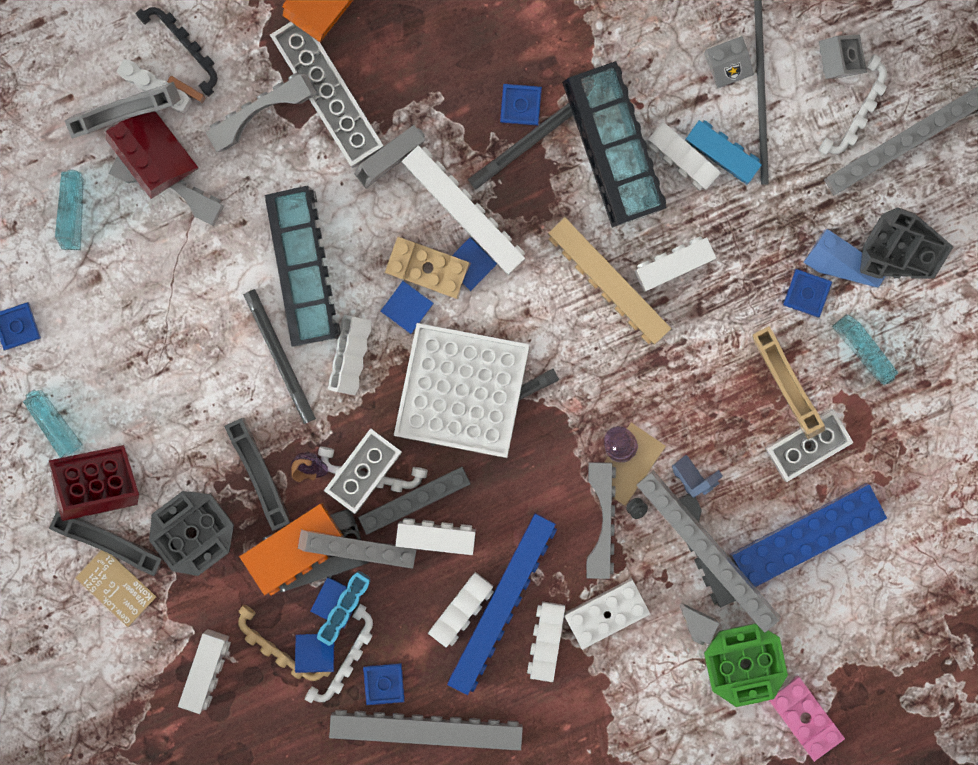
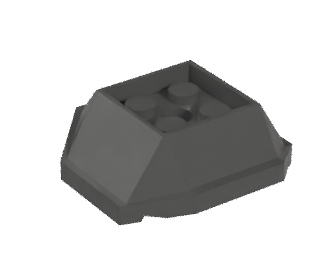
M182 491L152 513L149 541L171 571L199 576L230 552L234 523L212 494ZM190 527H193L197 530L196 537H190L188 535V529Z

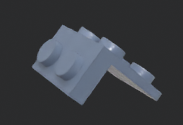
M687 455L672 465L674 475L682 481L686 492L693 498L700 493H703V495L709 493L720 484L718 480L723 477L718 470L704 479Z

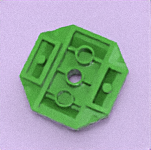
M756 623L720 630L704 651L712 691L735 707L773 700L788 676L780 637L769 630L764 633ZM749 659V667L742 668L740 666L741 661Z

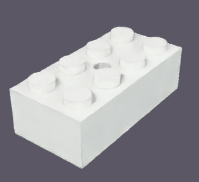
M701 236L691 240L689 242L690 245L687 247L682 244L672 249L673 253L668 256L665 252L654 258L655 262L649 263V261H645L637 266L638 269L634 272L643 292L717 259L708 238L702 239Z
M830 409L820 415L825 425L824 432L807 439L802 428L799 427L765 447L785 482L790 481L853 443L834 409ZM807 441L811 443V447L809 449L805 448V443Z
M370 429L324 491L356 514L402 452ZM361 468L367 469L366 475L360 473Z
M404 518L403 521L398 523L396 547L473 555L476 529H472V525L461 524L460 527H453V523L442 522L441 525H434V521L423 520L422 523H416L415 519Z
M632 578L564 613L582 650L650 615ZM609 611L611 616L605 618L604 612Z
M207 629L202 634L178 707L201 714L203 710H207V707L210 706L212 696L209 695L217 686L219 678H216V675L223 668L225 660H222V657L228 652L231 644L228 641L229 636Z

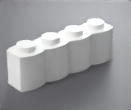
M123 59L117 70V73L123 79L135 84L143 91L168 84V82L158 79L151 72L141 69L130 60ZM177 89L181 100L171 107L178 112L186 113L193 101L186 93Z
M664 122L647 140L650 143L648 145L650 149L655 153L658 151L664 155L663 160L670 166L672 164L679 168L677 172L684 178L688 176L693 181L691 184L699 191L701 189L706 191L721 174L714 165L707 161Z
M344 315L340 327L341 334L337 341V353L333 360V372L329 379V390L356 395L360 386L359 376L363 370V357L367 351V338L371 332V320Z
M475 572L428 634L445 647L449 644L453 646L459 638L457 633L460 629L464 631L470 624L468 620L472 614L476 616L482 608L481 602L484 599L488 600L494 593L491 590L493 585Z
M543 601L542 606L538 605L536 617H540L539 625L535 624L533 636H537L536 644L532 643L530 655H534L533 662H529L527 673L531 674L530 679L553 682L565 605Z

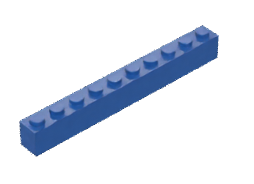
M537 513L534 514L447 683L448 686L466 695L470 691L474 692L478 684L475 681L479 674L483 675L487 667L484 663L487 657H492L496 649L493 647L495 641L501 640L505 632L502 628L505 623L509 624L513 616L510 613L514 606L518 607L522 599L519 595L522 589H527L531 581L528 579L531 572H536L540 564L537 560L540 555L544 556L548 548L546 542L549 538L553 539L557 531L554 528L556 525L554 522Z

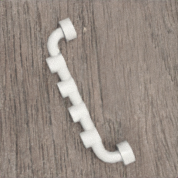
M874 54L866 66L872 71L877 69L879 77L873 84L868 97L862 103L860 111L854 117L852 125L845 133L841 144L836 147L832 146L833 141L825 138L819 148L821 153L825 155L828 152L840 154L845 151L848 145L853 146L858 139V136L855 135L858 128L863 129L868 119L864 117L868 111L871 113L877 106V102L874 101L876 96H882L887 88L884 85L887 70L880 62L881 58Z
M319 447L318 455L321 456L323 467L336 475L342 466H334L329 463V458H333L334 449ZM413 467L411 475L415 476V478L410 482L384 476L377 485V488H383L384 484L390 485L391 490L396 492H402V488H416L421 483L422 478L427 477L428 470ZM360 470V473L362 475L367 474V472Z
M359 604L352 617L357 620L363 618L365 626L340 666L335 678L330 683L328 690L325 694L320 695L317 694L318 689L311 686L304 700L310 703L313 700L326 702L334 693L339 694L344 686L341 683L343 677L348 678L353 670V667L350 665L353 660L358 661L363 653L360 650L363 643L367 645L372 638L370 631L373 626V619L365 611L367 607Z

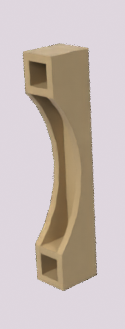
M770 326L753 334V341L807 439L824 432L825 425L801 387Z

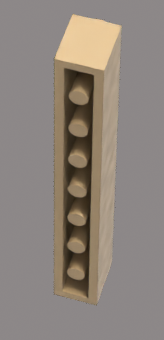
M566 218L562 219L548 233L550 236L548 240L555 247L559 245L564 250L562 255L568 261L572 259L577 264L575 268L582 275L584 273L587 274L590 278L588 282L595 289L599 287L603 291L601 294L608 303L612 301L616 305L614 309L622 317L626 315L630 319L628 324L635 331L639 329L643 333L641 337L648 344L652 342L655 345L672 329Z

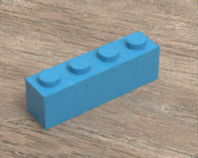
M699 120L685 141L744 184H749L762 165L759 163L760 159L753 154L748 155L743 152L744 148L738 143L732 144L729 142V137L721 131L715 132L712 129L713 126L707 121L703 120L701 122Z

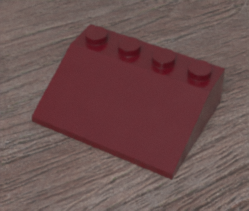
M156 111L128 118L106 130V141L150 199L199 168Z
M124 445L49 460L56 501L62 521L138 505L139 492Z

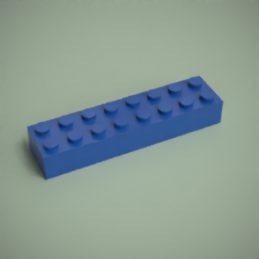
M865 483L730 554L736 566L757 587L886 520L887 517L870 484Z

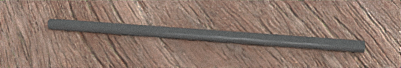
M754 0L760 164H762L761 185H768L762 0Z

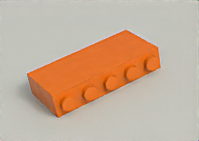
M286 0L282 6L284 8L282 16L321 42L354 0Z
M322 503L239 556L264 596L268 593L270 596L280 591V585L283 583L289 585L296 580L295 576L300 572L303 575L313 569L312 564L316 562L321 564L329 559L324 554L305 552L298 549L301 529L344 537Z

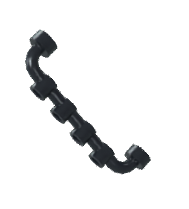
M150 7L144 11L139 9L135 14L144 25L151 21L149 16L157 15L178 41L197 60L210 76L208 83L203 81L198 86L207 97L213 94L212 88L216 85L218 78L215 69L212 67L215 64L208 55L206 57L202 56L200 53L202 48L196 41L191 43L188 40L189 33L183 27L178 28L174 24L177 20L170 12L166 14L156 7Z

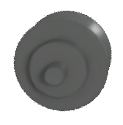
M634 498L627 504L626 510L631 514L632 518L639 519L647 513L648 506L641 498Z

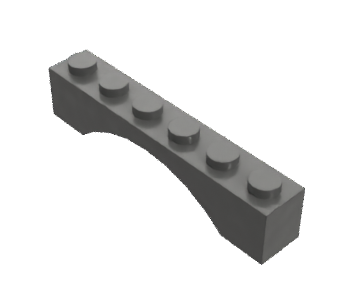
M240 418L225 425L227 434L254 485L272 531L291 523V517L245 418Z
M463 466L358 518L367 535L470 485L471 482Z
M690 494L678 498L699 522L702 509L697 498H693ZM697 556L694 561L699 570L702 569L705 576H702L706 587L710 586L713 592L710 596L714 605L718 603L721 608L736 601Z
M56 511L49 527L50 530L105 551L152 576L158 574L164 561L158 553L81 518L62 521L59 511Z

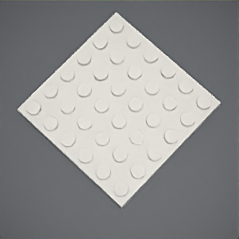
M417 323L394 436L508 458L530 344Z

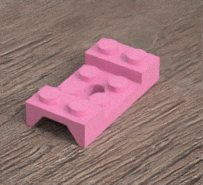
M798 675L787 686L778 691L773 700H769L814 762L845 740ZM803 713H809L811 716L807 723H803L800 720V716Z

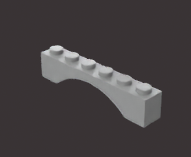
M297 72L291 75L286 83L283 84L281 82L273 86V91L270 93L264 92L257 96V101L242 105V110L239 112H231L225 116L226 120L223 122L217 121L210 125L211 129L206 131V134L216 152H224L237 144L246 125L261 110L278 103L302 104L317 95L307 74H299Z
M174 82L75 114L66 119L65 123L73 139L130 117L173 106L181 99Z
M117 155L109 174L126 183L137 182ZM182 180L170 187L186 201L194 217L212 226L215 225L224 208L220 204V199L212 195L208 198L203 195L204 191L196 187L190 189L186 187L187 183Z
M609 462L588 463V482L594 488L599 498L603 521L598 542L587 556V578L610 579V574H614V563H610V555H614V543H611V536H614L615 525L611 524V517H615V505H611L612 497H615V486H612V478H616V467H612V463Z
M302 529L298 549L305 552L412 569L416 555V549L396 547L394 544L363 541Z

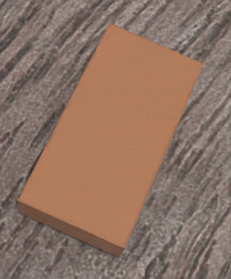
M169 77L168 83L174 82L177 89L203 104L206 99L203 94L175 77Z

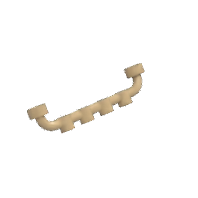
M243 605L240 608L239 613L241 615L238 625L240 630L247 635L245 640L249 644L254 645L258 643L262 646L260 651L264 655L269 657L273 654L277 657L275 662L282 668H285L286 665L292 668L291 674L297 679H301L303 676L310 681H316L323 676L328 677L331 672L295 673V661L287 653L280 651L272 642L265 640L257 631L250 629L246 625V620H251L256 614L255 611L247 605Z

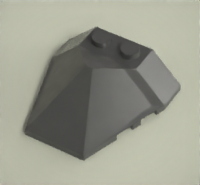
M897 207L881 215L863 245L860 272L874 278L910 276L911 278L934 279L954 247L915 213Z

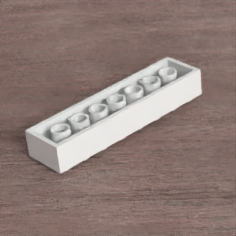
M292 22L270 34L293 74L297 72L299 74H307L317 92V95L309 100L352 168L356 167L383 148V144L320 42Z
M418 145L402 160L403 165L509 276L525 260V252L518 245L514 247L510 243L512 238L505 231L501 233L497 229L499 227L497 222L492 217L488 219L484 215L485 210L478 203L475 205L472 203V196L465 189L461 191L457 187L459 182L452 175L448 177L444 173L446 171L444 166L438 160L434 162L431 159L433 156L425 146L421 149Z

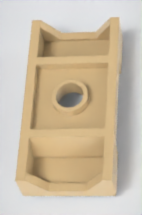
M397 236L385 273L458 299L463 280L471 263ZM428 262L432 263L434 267L433 271L429 274L425 273L423 269L424 265Z

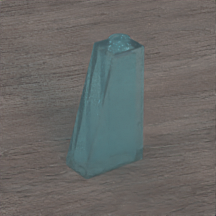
M76 170L61 172L55 238L62 250H81L84 179L81 172Z
M846 314L832 326L878 382L885 385L895 379L898 371L859 321Z
M34 389L26 395L27 399L23 403L60 458L69 456L83 445L42 390L36 391Z

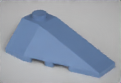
M828 229L822 232L803 262L819 273L879 288L886 277L874 278L860 272L862 252Z

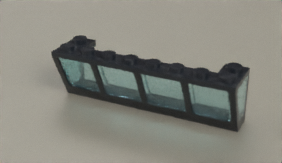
M617 61L564 80L562 84L611 227L638 220L666 209V198L661 193L660 181L655 175L654 164L648 155L647 143L640 132L641 126L636 120L635 108L630 102L628 88L623 82L622 70L618 66Z
M303 186L265 195L291 347L338 339V335L341 334L340 325L333 319V315H336L335 305L331 304L329 297L333 296L331 285H327L326 277H329L328 266H324L323 258H326L324 246L321 247L319 239H322L321 228H317L316 220H319L317 208L314 209V203L317 202L316 191L309 186Z

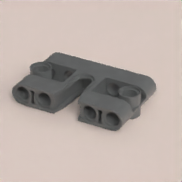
M345 509L330 514L344 537L347 538V534L354 533L357 536V540H361V534L358 531L352 511ZM268 535V536L263 537L262 540L264 541L265 539H267V538L270 537L271 535ZM327 555L329 559L321 564L318 562L312 564V570L304 575L300 572L295 576L296 580L289 585H286V583L280 585V592L362 566L369 562Z

